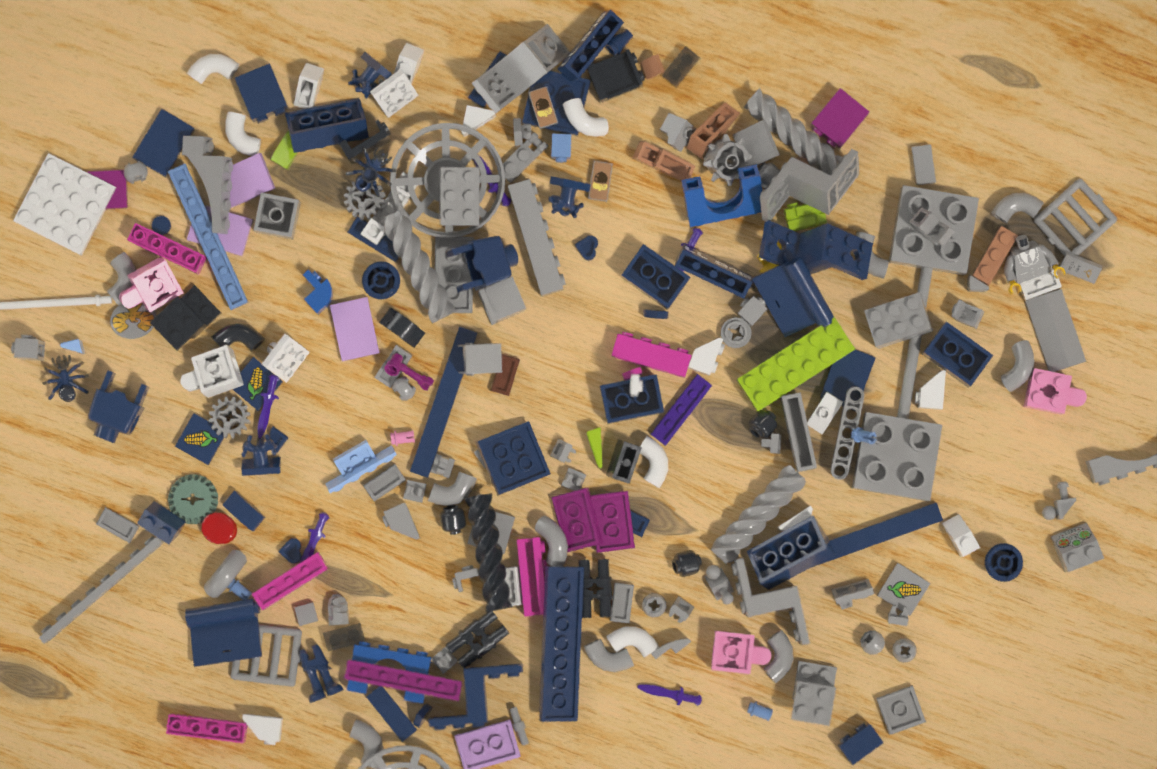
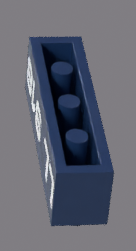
M611 9L603 12L557 69L570 81L579 79L624 24V21Z
M683 244L675 261V267L743 299L753 282L752 275L686 244Z

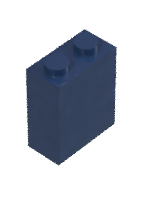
M270 63L235 77L253 122H265L269 116L274 114L275 116L282 115L289 108Z

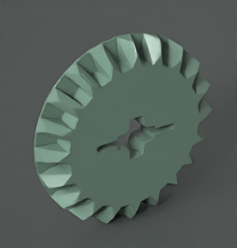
M196 474L185 475L179 478L169 491V508L172 513L180 517L187 524H200L205 517L216 511L218 505L217 490L213 483L204 476ZM191 494L198 498H204V500L195 501L194 505H191L190 501L182 499L191 497Z

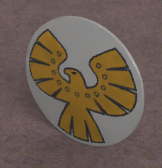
M142 302L133 308H127L121 304L113 311L110 324L113 331L120 337L136 339L145 336L154 328L150 322L156 317L155 310L149 312Z

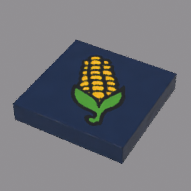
M253 357L240 372L244 385L233 390L259 411L264 404V397L260 394L267 392L268 376L273 373ZM282 380L277 381L275 391L283 383Z
M193 413L175 447L209 465L224 440V433L218 436V429L212 430L211 428L214 424Z

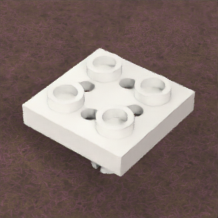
M401 69L387 79L383 77L385 81L380 78L379 85L370 91L388 118L419 96Z
M284 334L278 343L272 342L269 344L273 349L269 346L267 347L269 355L262 365L287 383L310 352Z

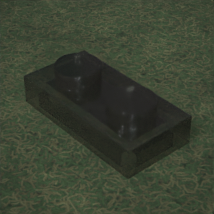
M685 46L662 74V77L677 88L700 60V57Z
M361 623L323 633L328 652L359 644L360 642H366Z

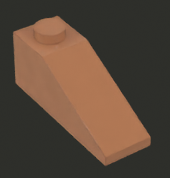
M726 102L722 104L690 136L687 149L702 159L709 149L708 145L721 139L740 113Z

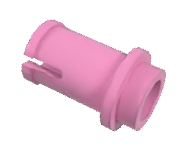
M413 430L390 433L392 445L398 446V444L415 443V439L412 437L414 436Z

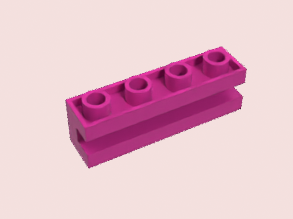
M137 223L134 224L127 239L130 243L198 275L207 260V257Z
M622 332V335L617 334L611 357L685 378L692 356L688 354V350L677 348L676 351L670 349V345L659 342V345L652 344L651 339L641 337L640 340L635 339L633 334Z
M540 537L517 539L524 617L543 615L545 566H547L546 560H542V553L545 552L544 541H540Z
M317 552L252 595L261 610H265L330 568L321 554Z
M171 713L168 715L166 734L245 743L248 725L245 722Z

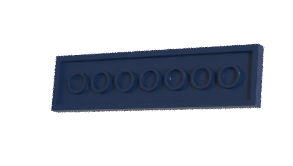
M545 566L539 721L541 722L578 721L584 567Z

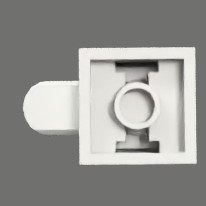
M228 345L192 357L195 370L181 376L182 387L190 392L200 389L201 393L208 398L244 385L234 350Z

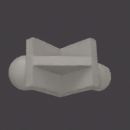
M1059 482L1057 484L1061 500L1054 501L1055 508L1053 506H1046L1042 510V516L1046 520H1052L1055 517L1056 520L1063 519L1074 502H1076V498H1068L1067 487L1069 485L1067 482Z
M710 565L704 577L716 600L722 598L724 604L732 603L734 598L731 593L734 591L724 571L716 565Z

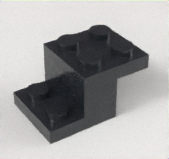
M194 285L182 298L177 296L150 324L178 351L190 338L195 339L222 313Z

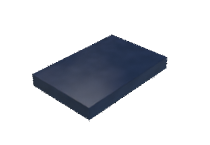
M161 109L132 158L141 161L145 166L166 178L168 171L171 170L182 151L183 136H191L195 128Z
M854 350L833 363L820 398L822 399L825 393L829 392L843 401L841 405L843 407L846 392L850 387L857 386L864 391L876 357ZM858 390L851 391V400L856 401L860 398Z

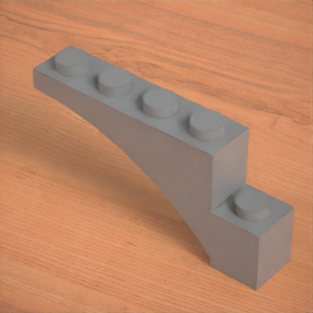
M183 136L182 155L187 156L197 169L208 194L212 214V233L228 234L230 227L229 210L231 208L230 191L232 190V158L212 156L214 149L213 138Z

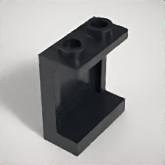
M627 49L624 53L589 65L587 72L600 103L643 87L642 81H645L642 71L637 70L635 64L638 61L634 52L631 53Z
M375 121L380 132L353 149L350 148L346 140L339 143L352 165L356 163V159L361 160L365 157L364 151H367L369 155L390 142L389 136L391 133L385 122Z

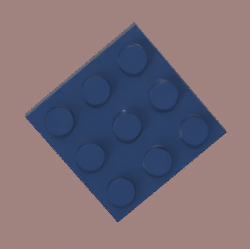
M549 71L530 86L529 92L547 86L558 124L543 129L578 136L579 131L569 122L563 104L571 99L580 98L583 107H585L590 85L589 79L579 78L570 81L562 73ZM528 94L522 124H531V126L539 128Z
M529 421L476 442L497 496L551 474Z

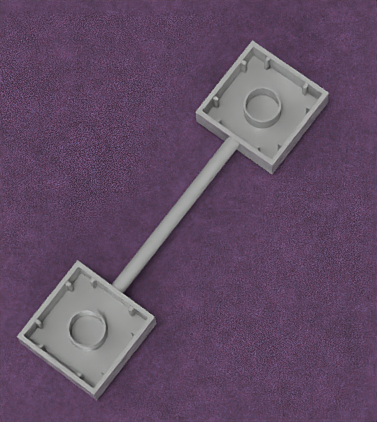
M903 185L900 190L889 263L921 268L917 293L919 292L922 295L925 307H927L932 270L963 276L967 274L979 198ZM921 207L932 212L940 222L950 226L955 231L950 240L943 246L930 242L909 222ZM922 335L909 340L897 417L869 412L864 413L863 430L875 432L877 437L871 436V438L876 439L874 444L859 442L852 489L922 501H930L942 425L908 419Z

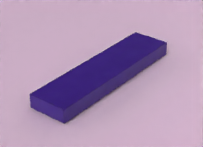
M697 374L650 435L666 446L713 385Z

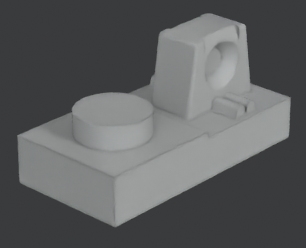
M869 579L831 589L836 603L840 605L842 610L852 607L853 599H864L874 594Z

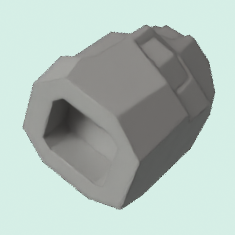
M333 594L328 602L329 625L349 624L348 603L339 594Z

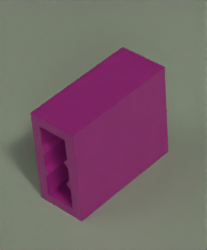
M840 88L810 125L812 127L811 131L818 137L822 135L827 139L826 143L833 149L837 147L840 150L870 111Z

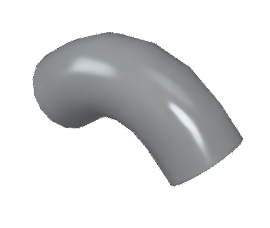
M1012 193L1003 197L996 204L991 214L1004 223H1007L1011 216L1018 211H1022L1034 218L1044 202L1027 193Z
M864 232L856 233L857 237L874 243L875 236ZM872 250L868 273L884 279L889 260L875 256Z
M126 252L119 254L110 262L118 274V280L107 292L118 305L121 304L119 299L120 293L133 286L127 275L136 271L132 260Z
M1027 340L1019 341L1012 346L1015 365L1010 371L1001 376V380L1009 392L1024 384L1033 371L1035 359L1030 342Z
M459 472L452 486L444 487L434 483L428 501L444 506L459 504L469 496L477 478Z
M542 516L535 525V531L542 535L548 543L549 550L546 562L551 566H564L568 551L566 536L555 521L547 516Z
M232 550L205 583L204 590L208 596L213 598L219 597L244 567L247 558L241 551Z
M782 629L767 640L775 656L774 660L764 668V671L775 684L787 674L794 659L793 647Z
M601 639L584 646L586 654L592 663L603 671L619 672L634 666L627 648L617 653H610L606 650Z
M356 719L349 737L363 744L364 754L360 762L363 764L365 760L384 748L382 739L375 728ZM375 761L368 765L371 768L379 769Z

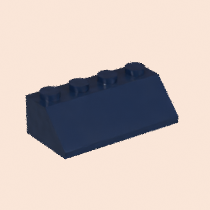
M360 98L285 113L294 153L336 144L339 145L344 140L351 142L369 138Z
M814 515L747 551L760 584L768 590L836 555L827 535Z

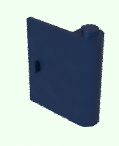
M796 257L752 278L784 337L815 323L818 326L822 325V327L832 323L834 315L802 257Z
M255 599L185 610L186 623L191 633L194 667L262 657L258 613L261 612V609Z

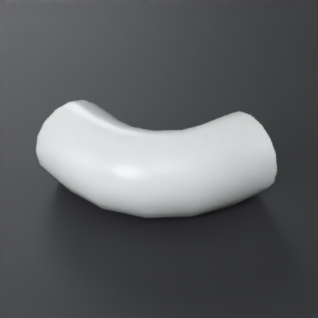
M209 54L199 58L186 74L200 84L211 73H219L225 78L230 79L237 71L239 63L222 54Z
M580 98L571 99L563 104L569 122L577 131L594 137L605 136L608 133L609 126L607 120L604 117L594 118L589 116Z
M227 112L225 133L229 143L237 151L248 156L258 154L261 139L251 137L245 133L244 124L246 116L235 112Z
M646 436L640 446L642 447L640 454L648 459L650 467L643 479L660 488L668 473V457L663 447L649 436Z
M622 627L606 636L616 652L626 646H634L643 657H646L659 648L655 639L647 631L638 627Z

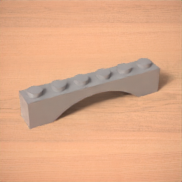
M1157 454L1137 461H1126L1105 455L1086 461L1092 483L1098 482L1100 486L1110 483L1109 479L1113 477L1119 480L1128 477L1127 473L1132 471L1138 474L1147 471L1146 467L1153 465V468H1157Z

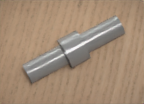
M513 707L509 710L514 721L515 732L517 731L522 746L529 744L525 732V723L521 721L517 707Z

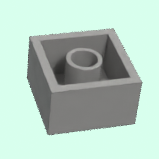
M261 193L254 231L260 234L294 240L301 202L297 199Z

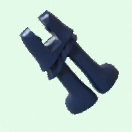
M318 644L312 645L315 656L313 660L309 659L305 648L299 650L303 672L307 673L313 690L309 696L310 703L326 698L316 671H319L322 676L328 696L344 690L342 685L334 683L328 671L332 668L328 665L329 662L326 660Z

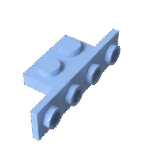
M364 440L333 458L341 475L325 483L329 493L341 490L344 485L357 481L366 472L374 471L378 465L391 461L397 455L393 446L391 445L375 455L367 440Z

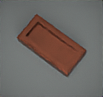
M501 354L502 373L495 374L491 391L509 396L520 359Z

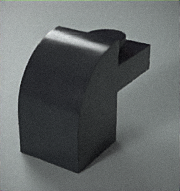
M391 307L379 322L413 348L416 347L425 334L418 326Z

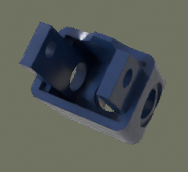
M499 236L471 240L461 247L445 252L447 258L459 254H464L472 282L456 287L458 293L473 288L477 291L510 278L512 275L510 267L518 265V254L512 244L503 245L502 239Z
M108 370L100 390L96 389L88 413V419L98 423L93 434L94 436L115 443L119 432L126 435L133 433L144 410L142 405L150 387L141 384L136 399L132 403L127 400L123 392L115 390L108 393L116 373Z

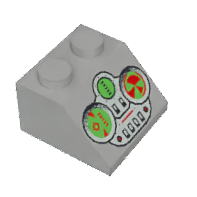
M1087 523L1050 536L1064 572H1070L1104 559L1098 541Z

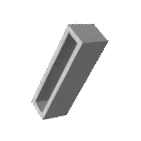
M801 392L782 396L780 399L796 471L802 472L816 469L817 465Z

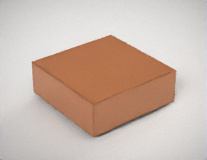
M658 54L641 61L647 80L665 72Z

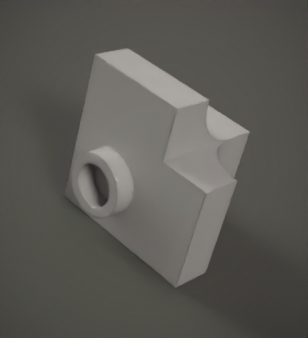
M668 113L660 128L668 136L667 143L682 152L684 146H688L690 136L697 130L687 120Z

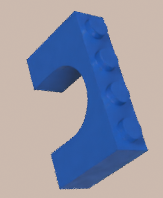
M757 164L738 168L739 191L732 199L725 202H712L705 197L700 176L681 180L690 227L761 213L760 195L762 193V185Z
M362 641L359 642V645H354L352 656L354 661L375 665L382 659H394L400 662L406 671L429 675L432 657H429L427 652L416 651V654L408 653L409 649L397 648V651L389 650L390 646L378 645V648L370 647L371 643ZM348 680L347 691L367 693L368 683ZM405 691V701L424 703L425 694Z

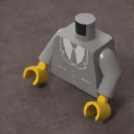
M1020 235L1016 238L1018 246L1009 250V256L1003 268L1007 283H1010L1008 292L1011 295L1013 294L1012 287H1016L1019 294L1021 292L1019 283L1050 273L1052 268L1054 269L1053 276L1056 279H1059L1056 275L1057 270H1061L1063 275H1065L1064 268L1058 267L1059 263L1053 253L1042 244L1038 245L1035 241L1028 242L1027 235Z

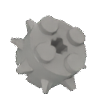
M724 134L722 139L708 145L709 149L704 157L703 165L707 166L708 170L713 174L712 182L720 177L725 179L728 186H731L734 179H739L738 168L749 166L748 160L752 158V155L748 154V151L742 146L743 138L733 142L728 134Z

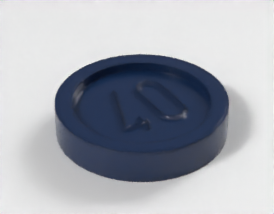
M158 216L152 222V229L160 235H165L171 229V222L165 216Z

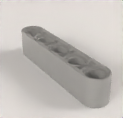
M857 386L850 387L846 392L835 444L831 474L838 480H842L848 475L855 443L851 437L844 438L842 431L844 428H851L852 430L857 428L860 420L864 392ZM853 390L860 392V398L856 401L850 398V393ZM855 409L857 412L856 417L848 419L846 417L847 410ZM842 446L847 447L849 450L848 455L845 457H841L838 454V450ZM841 465L845 468L843 475L838 476L834 473L836 466Z

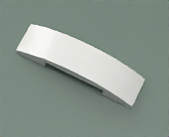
M403 172L399 178H407V174ZM396 186L400 202L405 207L410 199L408 186ZM391 192L385 199L386 203L381 205L383 210H378V216L371 218L361 232L362 236L376 245L386 234L384 224L380 220L399 211Z

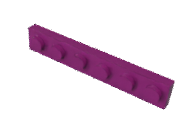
M349 659L344 677L347 680L459 701L463 682Z

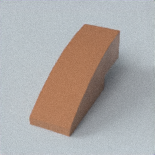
M645 141L639 142L632 159L680 181L691 178L696 167Z

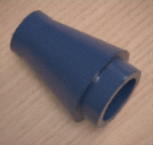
M625 29L613 36L605 47L613 56L620 54L633 38V35L628 29Z

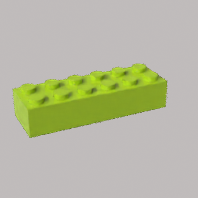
M833 317L831 324L825 327L819 326L738 378L737 382L758 412L851 353L855 348L836 318Z

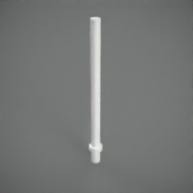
M99 294L95 297L0 302V310L92 304L101 306V304L112 303V297L100 296Z

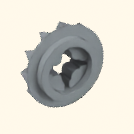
M741 318L727 320L721 328L723 342L732 348L745 346L751 338L750 325ZM738 326H741L739 333L744 337L737 336L734 340H731L733 333L728 329L735 330Z

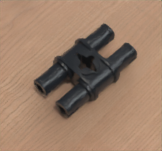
M598 559V577L596 579L590 577V560H578L579 567H584L582 618H592L591 600L593 598L599 600L600 617H611L610 600L613 598L611 580L613 578L609 574V559ZM593 583H596L598 587H603L596 594H593V591L586 590V588L592 587Z
M493 611L487 612L478 620L473 619V622L464 629L459 630L458 635L446 644V647L452 654L464 644L471 646V650L457 660L463 669L475 660L483 659L482 657L496 648L497 643L510 634L504 625L500 626L490 635L484 632L485 628L498 618ZM472 632L477 636L482 635L481 642L483 646L478 642L473 643L474 636Z

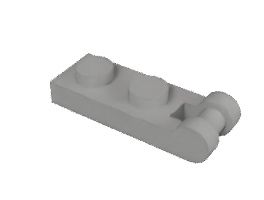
M535 132L532 134L531 139H527L503 163L505 178L510 183L548 147L545 142L538 138L539 136ZM532 144L537 147L534 152L529 148Z

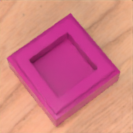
M638 367L622 373L624 381L630 380L632 375L641 376V368Z

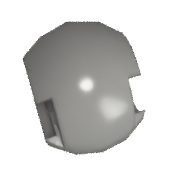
M141 161L131 165L128 163L124 168V177L131 184L139 180L142 182L147 178V167Z
M407 377L396 379L392 386L394 392H399V398L402 401L411 399L416 392V388L408 384L409 380Z
M651 593L643 599L642 609L649 617H659L665 612L666 601L660 594ZM653 600H657V604H660L659 608H656L655 611H652V607H649V603H652Z
M875 630L867 631L861 638L862 649L870 655L880 653L885 646L884 637Z
M902 638L895 642L892 652L896 660L907 663L915 658L917 648L913 641ZM901 646L909 647L907 650L908 655L900 654L902 651Z

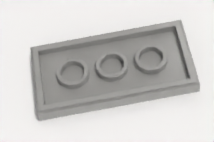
M435 237V271L439 277L438 284L445 288L447 301L452 303L456 309L454 313L473 314V289L459 293L456 287L472 282L464 254L447 258L445 252L461 247L463 244L474 240V237Z

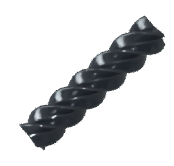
M492 493L467 497L465 502L470 508L468 519L473 526L472 540L477 546L475 557L480 564L479 578L484 584L482 595L487 602L486 612L512 608L513 606L508 600L510 588L505 581L506 568L501 562L503 550L499 543H497L499 540V530L494 524L496 512L490 505Z

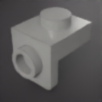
M959 299L952 308V318L957 322L977 329L984 311Z
M473 565L463 567L462 572L455 573V577L452 578L454 589L462 592L461 580L479 576L478 568L474 569Z

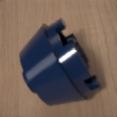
M383 261L375 262L364 271L362 285L365 292L372 298L379 300L388 299L399 289L400 275L392 264Z
M1000 543L993 546L987 552L985 568L993 579L1000 582H1008L1015 579L1021 573L1023 558L1015 546Z

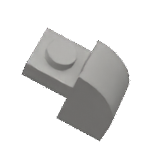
M922 207L909 221L920 234L935 245L943 246L955 232L950 226L940 222L932 212Z

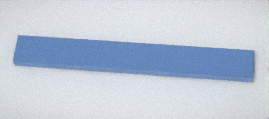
M182 164L169 170L170 178L230 310L249 303L218 234L212 233V220L187 165Z

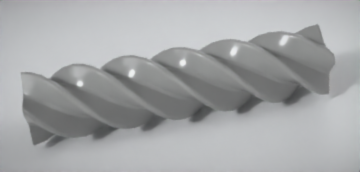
M759 88L747 101L744 108L749 109L750 114L756 120H766L770 132L778 134L784 144L792 146L795 153L802 158H806L812 167L831 175L832 170L840 165L842 156L835 155L834 150L828 144L820 143L819 137L814 132L807 131L800 120L791 118L789 111L784 107L777 106L772 96L762 94Z
M403 209L380 220L384 224L387 237L393 241L395 253L402 258L404 270L411 276L412 286L420 293V301L428 309L429 319L432 324L456 312L453 304L447 301L445 288L438 284L439 277L437 272L430 267L429 256L421 250L419 237L412 233L411 221L406 216H403Z
M791 465L784 467L779 473L778 479L771 481L767 485L765 493L759 494L753 500L752 506L742 511L739 520L728 526L725 535L715 540L711 549L712 552L726 565L734 561L739 556L740 549L750 545L753 535L762 532L767 521L774 519L778 515L780 507L787 505L791 501L793 493L800 491L805 486V478Z

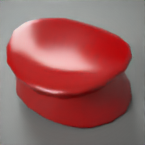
M220 512L212 513L205 517L202 522L201 530L203 536L212 543L227 544L233 541L237 535L235 521L226 514Z

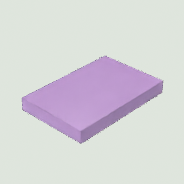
M258 153L233 165V171L231 172L232 190L230 191L231 208L258 197L261 193H267L276 189L262 153Z
M205 206L212 220L211 207ZM229 213L230 227L228 234H218L226 252L243 256L253 219ZM191 224L187 241L200 244Z
M368 297L330 305L342 362L380 353Z
M510 719L455 735L464 769H481L521 757Z

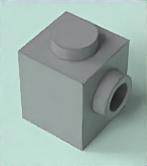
M753 296L751 299L747 297L741 303L742 309L737 315L752 327L766 312V303L759 296L757 298Z

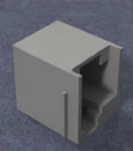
M513 276L483 288L478 292L491 325L526 310Z
M465 343V345H458V347H463L464 371L459 372V374L474 376L473 374L502 373L501 344Z

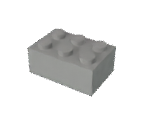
M440 167L439 225L479 226V167Z
M919 292L864 310L875 346L878 349L933 331L922 295Z

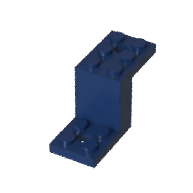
M769 220L764 224L759 258L779 266L800 256L810 274L833 267L860 280H865L868 277L873 243L828 223L799 234ZM777 241H779V242L781 243V246H782V249H781V250L779 249V247H778V245H777ZM851 251L854 253L855 259L850 255Z
M523 663L465 668L467 715L430 717L429 727H434V730H445L446 726L453 725V729L465 728V724H472L473 727H483L489 721L485 675H488V679L500 678V674H507L508 677L520 676L519 673L523 672Z

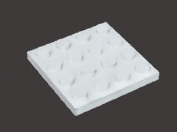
M48 153L13 221L82 256L116 187Z

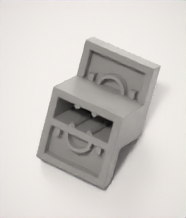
M798 661L792 697L794 702L791 720L830 726L836 690L834 683L837 667Z

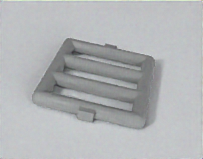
M1077 179L1034 218V222L1048 237V242L1051 245L1054 244L1064 256L1066 252L1078 256L1117 221V217L1102 202L1104 199L1099 194L1096 195L1083 179ZM1079 188L1107 217V220L1101 226L1072 197V194ZM1065 200L1094 231L1086 239L1057 208ZM1052 213L1079 243L1074 250L1070 251L1043 221L1048 215Z
M259 624L261 647L263 633L275 634L269 676L258 675L260 657L252 658L250 674L239 673L240 660L232 661L231 679L289 687L295 686L298 662H301L299 650L302 631L300 629ZM282 635L294 636L289 678L277 677Z

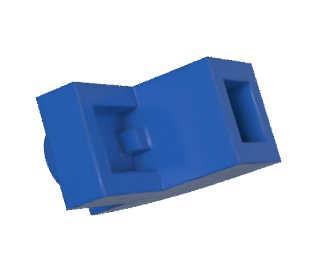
M307 270L303 275L315 290L304 300L319 315L331 303L333 288L328 279L321 284L322 278L315 271L311 273Z

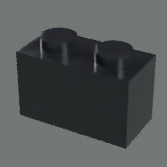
M618 439L606 476L630 484L642 447Z

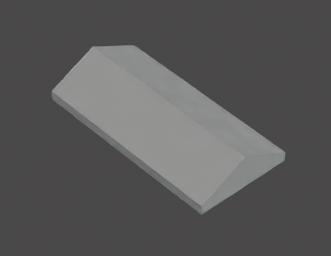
M1062 289L1025 301L1048 371L1056 372L1086 362Z

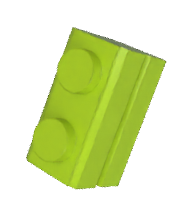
M792 203L784 209L786 225L790 230L799 231L827 224L825 213L807 204L799 206L798 203Z

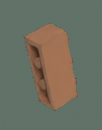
M1003 226L999 227L971 276L989 286L1018 235Z

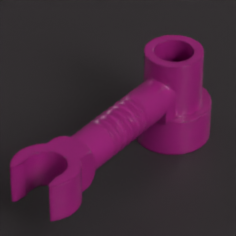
M393 354L385 365V372L388 375L397 376L402 371L417 381L423 390L428 391L434 380L431 377L420 375L403 364V357L400 354Z

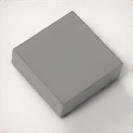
M314 602L295 607L299 626L319 621Z

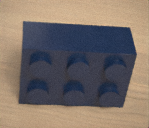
M644 244L621 275L622 279L666 310H669L691 278Z
M947 321L941 326L922 352L923 356L968 388L972 386L993 357L990 352Z
M657 374L639 378V380H642V392H638L637 397L630 395V380L600 385L607 424L664 413Z

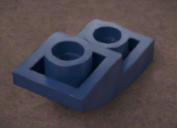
M234 490L223 503V506L236 519L253 532L265 519V516L238 491Z

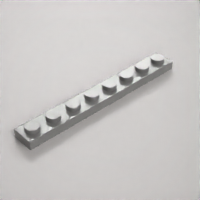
M152 536L144 543L145 547L141 551L139 549L135 550L129 556L131 559L127 563L123 561L115 568L116 572L110 576L108 574L101 579L100 582L102 584L99 587H92L85 593L86 598L82 601L79 599L70 606L72 610L67 614L63 612L56 618L57 622L53 626L48 625L41 631L42 635L39 639L43 643H48L165 542L158 537L154 538Z

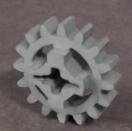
M353 181V187H347L349 193L344 194V197L348 199L344 201L345 206H348L347 211L349 213L352 212L353 217L359 215L360 220H363L364 216H367L368 220H370L371 214L377 217L376 211H382L383 209L380 205L386 203L382 199L385 197V193L381 192L383 188L381 185L377 186L380 196H375L371 194V189L374 190L373 183H371L367 191L362 192L358 191ZM365 196H367L368 199H365L364 202H362L361 199H364ZM353 202L358 203L359 209L354 207Z
M225 397V402L218 399L219 405H212L214 411H209V415L213 416V418L209 419V423H214L211 428L212 430L218 429V436L224 433V438H227L228 434H230L232 439H234L235 433L241 436L242 429L247 431L245 424H250V420L246 419V417L251 415L250 412H245L248 406L242 407V400L236 402V398L233 397L229 401ZM228 406L224 411H220L223 407ZM236 407L242 412V416L235 412ZM229 414H232L234 419H231L230 422H227L225 416H229ZM217 419L223 421V428L219 426ZM239 424L237 428L231 430L234 425Z

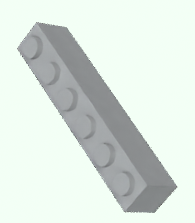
M530 179L508 185L541 297L563 291V285H566L563 274L559 275L557 267H560L558 257L553 256L551 250L555 247L552 237L548 238L546 233L549 230L546 219L542 220L540 214L544 211L541 201H536L535 194H538L535 183L531 184Z

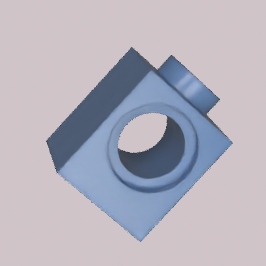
M552 134L551 158L555 159V162L565 163L567 160H571V134Z

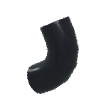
M242 323L226 325L211 337L220 347L230 346L234 342H241L251 352L256 350L265 341V338L250 325Z

